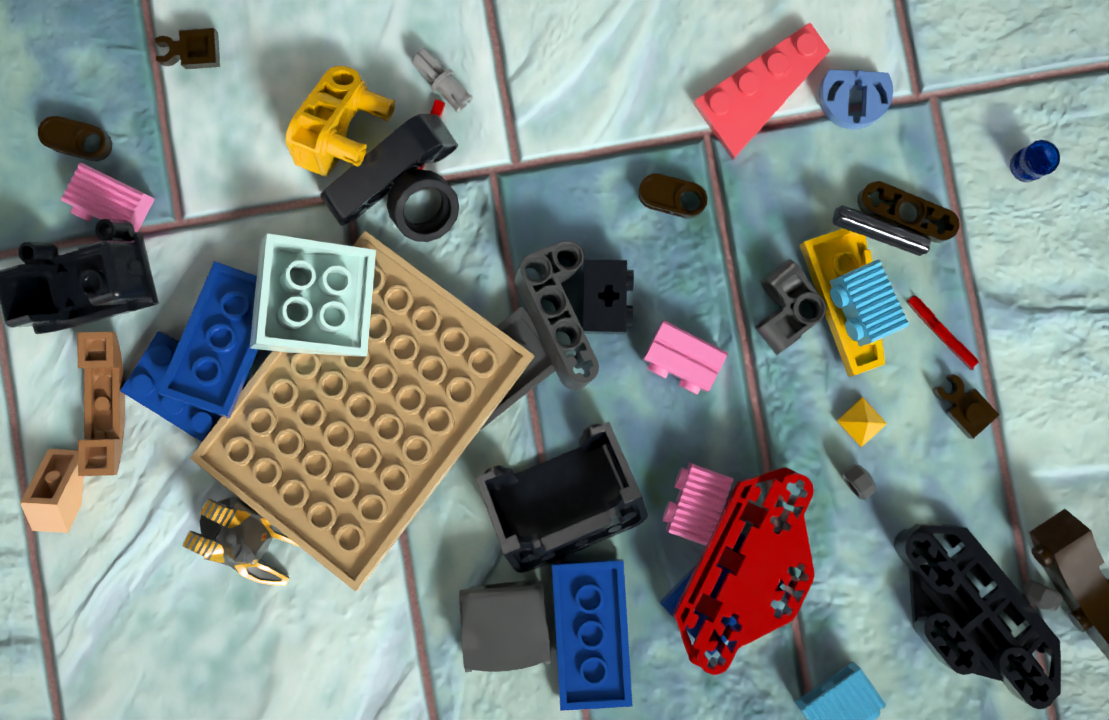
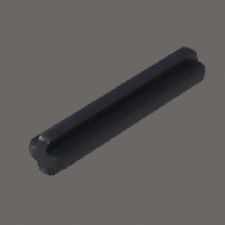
M844 205L836 208L834 211L832 223L838 227L918 256L927 254L930 250L931 239L928 236Z

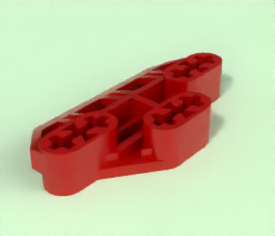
M781 467L738 481L685 587L673 615L690 662L701 667L708 674L719 675L725 672L730 667L739 648L793 621L804 602L815 577L804 517L813 497L814 489L812 482L805 475L799 474L787 467ZM774 479L761 505L763 506L762 508L748 501H757L761 493L760 487H755L757 483ZM788 483L796 484V487L800 489L798 496L791 495V492L786 489ZM777 501L786 502V504L794 506L793 512L776 505ZM772 516H780L784 526L782 528L775 527L770 522ZM742 518L754 524V526L751 525L738 551L739 553L731 549L734 548L746 523L739 519ZM719 564L732 572H728L716 598H713L710 594L723 570L716 566ZM790 566L797 567L801 574L799 577L791 576L787 573ZM779 582L794 590L793 595L778 587ZM773 600H781L785 607L782 610L779 608L774 609L771 603ZM694 610L708 616V619L704 620L692 644L686 626L688 625L689 629L695 627L700 617L694 613ZM723 616L727 618L733 616L736 624L734 626L728 624L725 628L721 619ZM714 629L720 637L722 636V634L725 636V638L729 641L727 645L721 638L718 641L716 637L712 635ZM716 648L720 656L718 659L712 657L708 660L705 652L707 650L713 652Z

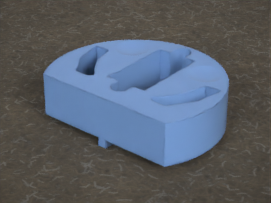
M829 70L822 79L819 88V102L822 111L831 122L846 129H862L876 122L887 111L893 97L892 80L889 73ZM855 84L857 85V90L862 91L861 116L856 120V123L853 121V116H848L849 90ZM832 85L840 86L831 97V101H827L829 89Z

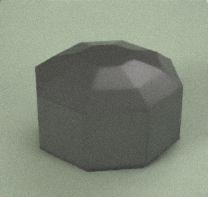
M852 464L841 472L844 482L859 499L866 500L876 492V485L872 476L862 466Z
M1031 579L1027 580L1021 592L1029 603L1047 611H1057L1063 599L1060 593Z

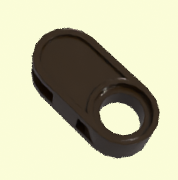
M50 116L45 118L38 127L40 142L58 153L98 162L107 158L112 151L113 143L111 137L102 129L91 124L60 116ZM90 135H98L101 140L99 148L94 152H87L84 146L86 139Z
M663 174L646 176L638 189L639 200L645 207L685 219L698 217L707 205L708 197L702 186ZM685 192L695 193L700 200L698 208L694 210L685 209L680 202L681 195Z

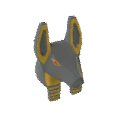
M230 497L218 502L208 498L200 512L201 534L190 530L183 542V547L203 556L205 560L228 565L243 577L255 582L286 585L289 581V576L266 564L261 558L266 553L272 538L294 545L297 544L238 498Z

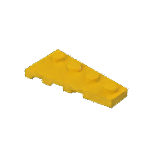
M842 228L799 244L815 289L826 304L825 316L847 376H855L885 365L882 338L873 343L859 346L857 341L849 337L845 328L847 319L842 308H838L834 304L830 295L832 286L829 281L872 262L871 250L867 249L866 236Z

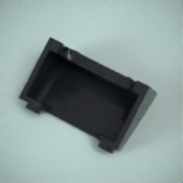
M609 422L587 427L579 438L580 447L517 474L510 468L498 465L487 469L483 475L476 477L503 555L516 572L524 573L540 568L630 530L647 519L648 514L643 497Z

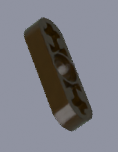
M875 181L868 184L859 192L857 197L858 206L863 213L928 236L931 242L941 243L949 240L959 230V219L953 211L884 182ZM878 191L880 193L879 199L889 203L894 198L897 200L891 208L885 203H879L874 207L871 205L872 199L868 195ZM902 203H910L916 208L917 216L914 221L907 222L901 218L899 208ZM943 218V225L948 230L937 233L938 226L933 223L927 222L922 227L919 225L924 219L935 222Z

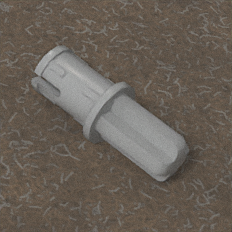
M423 48L413 56L412 64L432 84L431 90L434 92L438 91L457 113L467 106L465 104L466 101L468 103L471 102L473 96L452 76L453 71L451 69L446 70L427 49Z

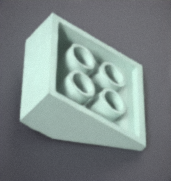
M267 233L260 242L250 348L287 353L366 357L376 250Z

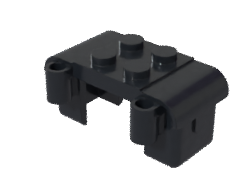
M102 219L98 221L95 227L96 235L101 241L79 247L77 251L59 255L57 247L50 242L22 243L18 253L20 259L25 264L0 270V306L5 324L11 328L33 326L35 334H45L158 305L159 301L143 233L135 232L133 225L127 220Z

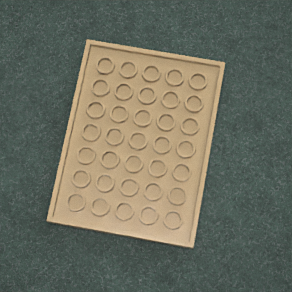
M366 231L362 233L353 246L376 250L367 356L272 351L242 389L230 419L222 416L190 457L192 461L354 591L361 589L535 357L519 343Z

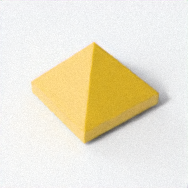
M863 397L836 420L859 447L867 443L887 424Z

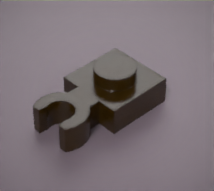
M214 28L179 30V41H173L168 36L155 38V43L159 47H169L168 54L156 56V61L163 66H173L181 60V66L185 69L220 67L219 35Z
M954 374L948 375L946 379L952 384V391L947 394L943 388L935 387L932 389L933 393L939 400L948 401L952 405L945 411L946 415L967 438L974 439L999 414L976 389H969L965 393L961 378Z

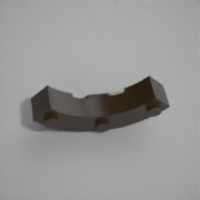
M1063 509L1029 532L1034 545L1031 552L1038 563L1045 568L1055 588L1062 595L1063 600L1071 610L1068 614L1071 622L1081 632L1086 631L1109 660V579L1104 577L1099 568L1105 562L1097 548L1092 531L1069 511Z

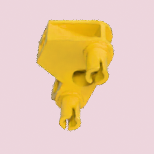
M335 66L329 68L297 110L288 126L286 145L294 164L327 178L340 159L359 167L365 157L367 145L346 138L350 121L356 112L361 110L388 122L393 115L396 101L369 91L365 81L361 80L359 73L351 67Z

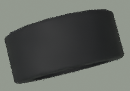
M417 169L405 173L395 181L388 193L387 209L389 217L405 237L417 242H429L441 238L451 230L458 217L459 202L457 194L442 176L431 170ZM426 187L438 190L442 196L440 209L434 217L420 224L411 223L405 218L404 206L412 194Z

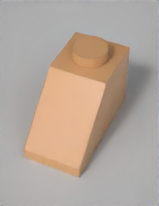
M47 450L20 501L32 531L69 533L82 505L84 476H78V450Z

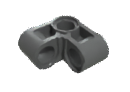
M788 259L760 281L765 292L780 308L755 326V329L776 355L802 337V334L821 321L826 312V304L823 298L810 284L802 269L791 259ZM800 302H808L814 308L812 319H805L800 315L798 309Z

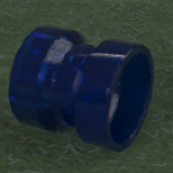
M1034 141L1012 156L1010 160L1011 173L1021 182L1029 183L1036 181L1056 170L1060 163L1059 150L1049 141Z

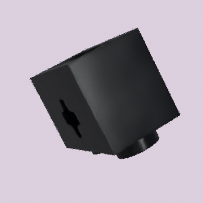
M584 260L582 329L585 334L624 335L626 333V326H633V305H627V291H633L634 270H627V260ZM605 289H611V295L617 296V299L613 300L611 307H606L605 301L598 298V296L604 294Z

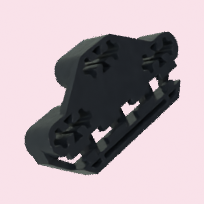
M916 523L910 529H904L899 532L895 537L894 548L898 556L909 568L913 628L936 658L956 673L962 675L972 673L1002 681L1016 698L1033 708L1045 709L1049 707L1061 694L1060 640L968 528L956 525L941 524L942 526ZM933 534H944L943 538L951 548H955L958 545L961 550L950 558L947 555L948 552ZM914 540L919 541L916 546L923 555L928 556L926 559L913 552L915 549L912 544ZM930 563L932 566L941 569L939 571V575L941 576V579L939 581H937L938 574L932 567L927 566V564ZM971 571L983 587L991 584L994 589L981 598L978 594L980 591L966 574ZM1002 610L1014 625L1019 626L1023 623L1026 627L1015 638L1011 634L1012 630L999 615ZM934 620H936L935 626L939 629L941 633L945 634L944 637L948 640V642L959 648L957 650L958 654L960 655L959 658L957 657L956 653L950 647L947 646V642L941 636L932 632L934 630V627L931 623ZM1035 650L1039 653H1045L1046 651L1051 657L1049 676L1044 673L1045 670L1033 657L1032 653ZM1008 659L1014 666L1018 667L1017 670L1020 672V674L1016 670L1008 666ZM1022 676L1032 681L1030 684L1031 687L1028 685L1027 682L1022 680Z

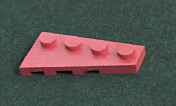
M808 23L694 101L695 107L732 160L735 159L830 52L811 23Z

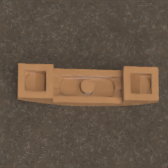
M77 332L78 368H84V439L78 440V476L117 475L125 427V394L120 391L124 386V372L116 332Z

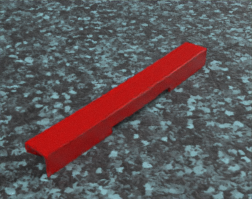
M915 295L906 302L910 308L970 370H974V367L979 363L978 359L952 335L920 298Z

